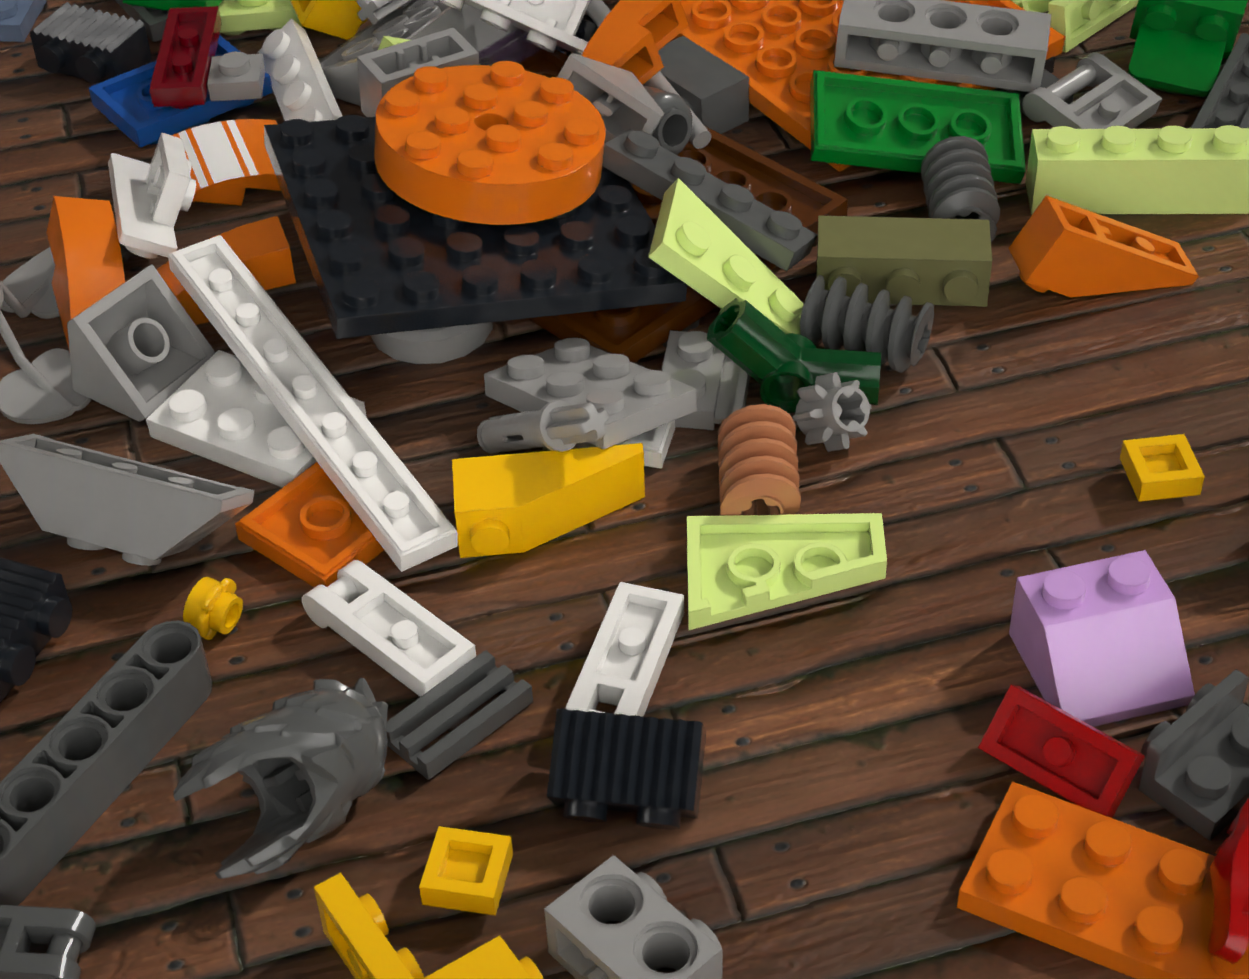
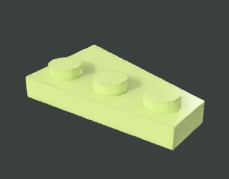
M677 178L664 192L648 257L721 309L735 298L739 301L747 300L785 334L794 333L801 335L800 319L804 303Z
M882 513L687 516L689 630L885 579L887 554Z

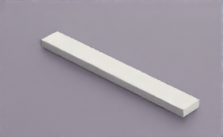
M218 235L169 253V267L172 273L398 569L403 572L457 547L458 531L223 237Z

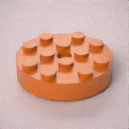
M498 61L492 64V66L461 65L444 68L425 66L418 68L414 72V76L392 87L380 100L375 117V166L382 180L393 192L407 202L430 213L477 224L513 225L532 223L565 214L583 204L595 192L601 178L606 128L596 107L587 98L575 91L574 85L564 78H548L525 71L522 65L513 61Z

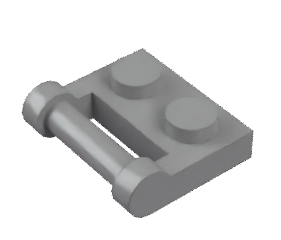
M1092 52L1079 60L1075 70L1049 87H1038L1025 95L1022 106L1029 119L1034 122L1045 120L1053 127L1068 126L1074 129H1106L1111 126H1125L1134 129L1156 114L1162 98L1104 55ZM1098 85L1071 104L1065 102L1066 99L1086 86L1094 87Z

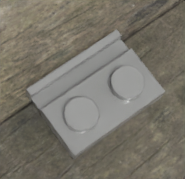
M670 330L661 371L670 374L674 380L696 388L697 411L676 419L675 427L714 430L715 423L721 424L731 413L746 406L750 375L708 341L707 333L701 331L684 332Z

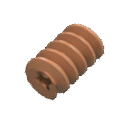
M767 404L749 405L734 411L721 422L718 430L720 516L796 514L800 509L801 493L799 491L797 440L795 439L796 425L791 415L780 407Z

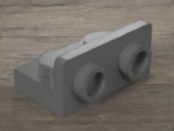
M1237 669L1216 686L1211 683L1204 685L1194 695L1186 712L1172 724L1163 721L1157 725L1148 735L1141 749V754L1145 755V763L1138 790L1209 841L1236 818L1240 808L1249 799V707L1243 703L1249 677Z

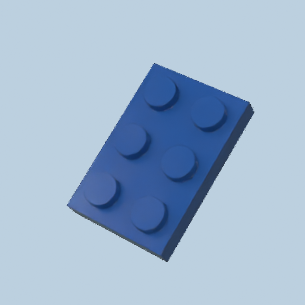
M219 35L215 56H222L229 52H240ZM156 61L88 87L92 105L140 148L146 145L157 144L161 132L173 135L189 127L203 125L213 117L235 108L246 107L256 100L211 101L208 90L205 105H194L186 109H176L171 106L153 107L149 89ZM266 72L262 97L273 93L270 75Z

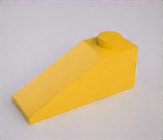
M643 443L614 445L606 449L588 447L570 449L563 452L541 451L452 459L456 530L458 531L460 558L524 553L645 498Z

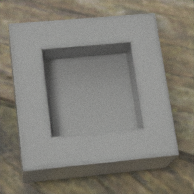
M229 52L222 56H212L207 83L210 100L262 99L265 78L263 54Z

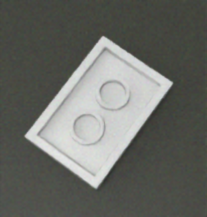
M218 350L146 419L150 437L282 488L317 462L235 355ZM350 397L366 416L365 403Z

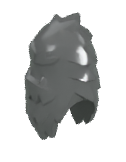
M359 678L352 689L333 679L314 680L313 690L295 693L275 700L272 711L231 727L230 733L223 736L220 741L192 757V767L185 773L173 791L175 801L203 788L211 787L236 772L243 775V782L251 785L259 800L261 815L253 835L245 841V844L221 862L222 867L214 873L219 879L252 872L258 875L286 864L304 843H310L344 824L352 801L368 793L381 781L385 773L384 764L387 756L386 728L388 704L384 701L376 702L364 678Z

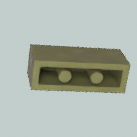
M818 216L816 278L818 275L823 276L825 290L829 291L835 279L840 276L847 280L846 296L848 297L852 296L860 283L868 285V302L872 304L878 293L885 289L890 292V304H898L905 295L912 298V305H924L926 302L940 306L987 307L992 269L989 220Z

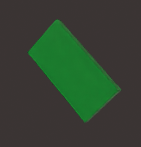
M813 70L810 82L811 161L921 173V163L927 151L937 142L949 137L966 136L976 139L985 147L994 181L1021 184L1026 167L1018 93Z

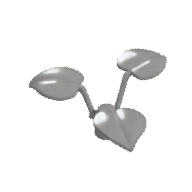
M50 247L17 268L3 281L0 280V334L16 364L21 368L9 373L0 381V412L11 421L22 424H41L69 417L75 411L84 409L92 400L73 391L69 350L61 348L48 350L31 363L25 357L1 311L2 309L6 312L16 313L20 318L27 317L31 312L37 317L44 319L60 316L51 284L55 263Z

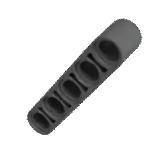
M166 621L153 626L145 632L0 782V905H19L207 700L212 692V679L201 636L197 628L190 623Z

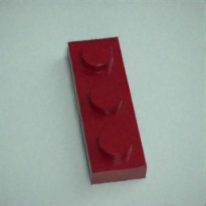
M219 6L169 8L149 89L153 107L171 106L176 109H186L194 105H205L211 59L216 53L222 25Z

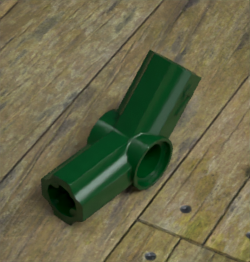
M737 298L724 306L716 319L709 325L707 340L760 384L761 399L767 405L780 407L787 413H794L801 399L797 393L798 389L815 385L816 376L835 372L838 373L841 383L858 380L860 382L859 389L866 395L869 404H878L881 369L880 352L817 349L811 340L802 335L794 333L785 334L747 300L739 301Z

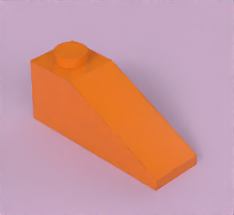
M1047 195L1008 248L1020 270L1019 277L1027 286L1041 293L1050 290L1071 298L1193 285L1199 277L1178 242Z

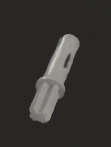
M558 400L547 403L541 410L489 417L490 420H484L477 428V438L479 445L489 454L547 447L552 451L563 452L572 449L577 443L602 439L606 434L604 423L609 420V415L604 408L596 409L591 402L571 405L568 402Z

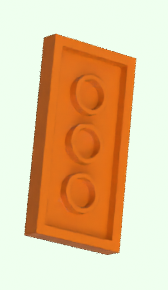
M1012 781L959 889L958 909L1135 979H1249V944L1242 958L1235 964H1231L1208 953V942L1214 918V896L1209 868L1216 856Z

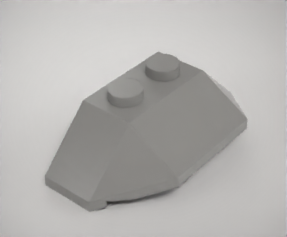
M37 434L0 440V464L42 531L67 537V545L82 550L109 548L122 552V559L132 564L158 565L161 563L162 558L188 550L253 503L254 490L236 487L68 444Z

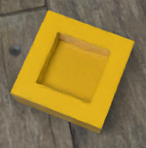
M1185 434L1123 440L1120 461L1138 502L1201 495L1205 476Z
M438 826L419 886L422 905L496 916L513 856L511 836Z

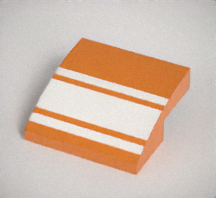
M267 119L219 121L200 125L172 135L183 140L186 158L192 161L190 176L191 179L196 180L193 202L242 206L246 188L281 191L264 145V125L278 124L277 121Z

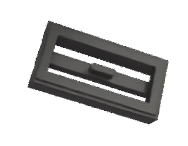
M485 650L389 719L386 728L387 746L427 780H430L533 702L532 686L523 679L515 682L513 671L505 665L497 668L495 657ZM498 692L501 694L488 705H486L484 708H482L480 711H478L476 714H474L472 717H470V713L472 711H474L476 708H478L492 696H494ZM448 730V732H450L441 740H439L430 748H428L426 751H420L422 748H424L426 745H428L430 742H432L445 731Z

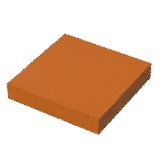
M317 462L235 523L238 540L314 588L319 584L327 587L338 579L337 572L353 560H359L367 565L384 551Z

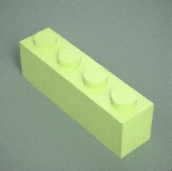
M1171 125L1161 129H1130L1125 126H1111L1106 129H1074L1068 126H1057L1051 129H1032L1025 182L1031 215L1046 195L1097 214H1249V128H1240L1233 125H1224L1218 128H1184Z

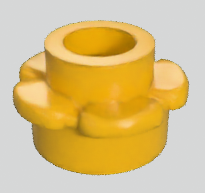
M211 577L200 579L186 600L183 610V621L197 628L200 636L206 640H211L217 632L224 635L230 633L238 623L243 610L242 598L234 594L237 589L236 583L230 578H224L221 582Z

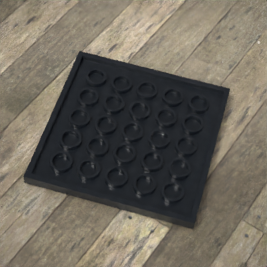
M345 115L337 120L309 122L302 119H291L282 124L264 125L265 148L337 339L683 302L686 300L688 285L648 257L656 227L629 181L603 166L600 182L595 192L583 204L565 214L525 224H477L446 218L418 208L398 196L385 184L375 166V117L364 118L357 115Z

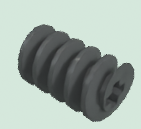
M956 136L937 142L927 151L921 163V178L926 195L929 218L989 220L992 242L995 240L997 232L996 224L999 221L1000 206L997 201V193L994 188V180L991 175L985 147L976 139Z
M818 275L807 294L800 319V333L802 336L811 340L815 346L823 342L825 349L880 352L881 365L888 361L890 368L900 373L908 370L911 365L914 367L918 364L930 339L934 320L933 303L926 302L916 317L912 315V298L904 295L896 309L893 310L890 309V292L888 290L882 289L872 304L868 302V285L860 283L852 296L848 297L846 296L847 280L845 278L837 277L828 291L825 290L823 276Z

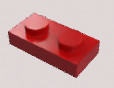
M1010 685L978 746L982 751L1076 805L1113 818L1145 757L1140 752L1016 685Z

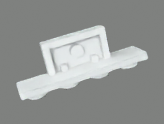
M437 0L460 11L464 3L482 11L480 20L507 32L511 24L529 32L526 40L549 52H554L556 46H559L581 56L588 44L587 41L576 37L575 34L590 0Z
M161 132L151 164L111 153L108 167L118 241L120 244L125 245L127 250L140 257L154 259L160 255L168 258L169 253L177 250L174 225L179 211L187 212L189 210L196 190V180L191 179L190 176L192 161L186 158L181 138Z

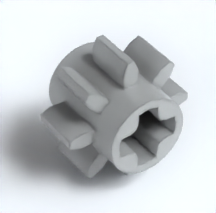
M835 372L816 376L815 385L798 389L797 393L801 399L797 404L793 420L797 422L800 430L806 435L805 443L807 445L824 442L827 452L849 449V439L867 435L868 432L864 426L869 419L872 407L866 395L859 389L860 382L858 380L841 383L838 373Z

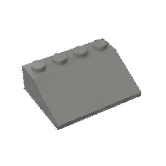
M413 0L376 24L372 25L371 23L321 59L319 63L334 97L361 106L357 56L377 51L383 36L413 40L454 27L478 51L479 64L485 65L497 56L494 51L497 47L506 46L517 41L525 35V32L511 24L507 32L495 28L479 19L482 11L465 3L460 11L437 0Z

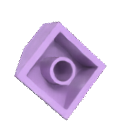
M1146 550L1017 577L1009 635L1045 701L1092 727L1189 705L1195 692L1176 599Z

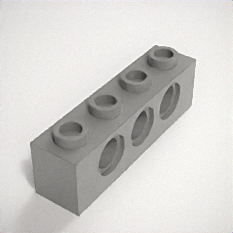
M844 0L838 23L834 66L1031 92L1041 86L1052 14L945 0Z

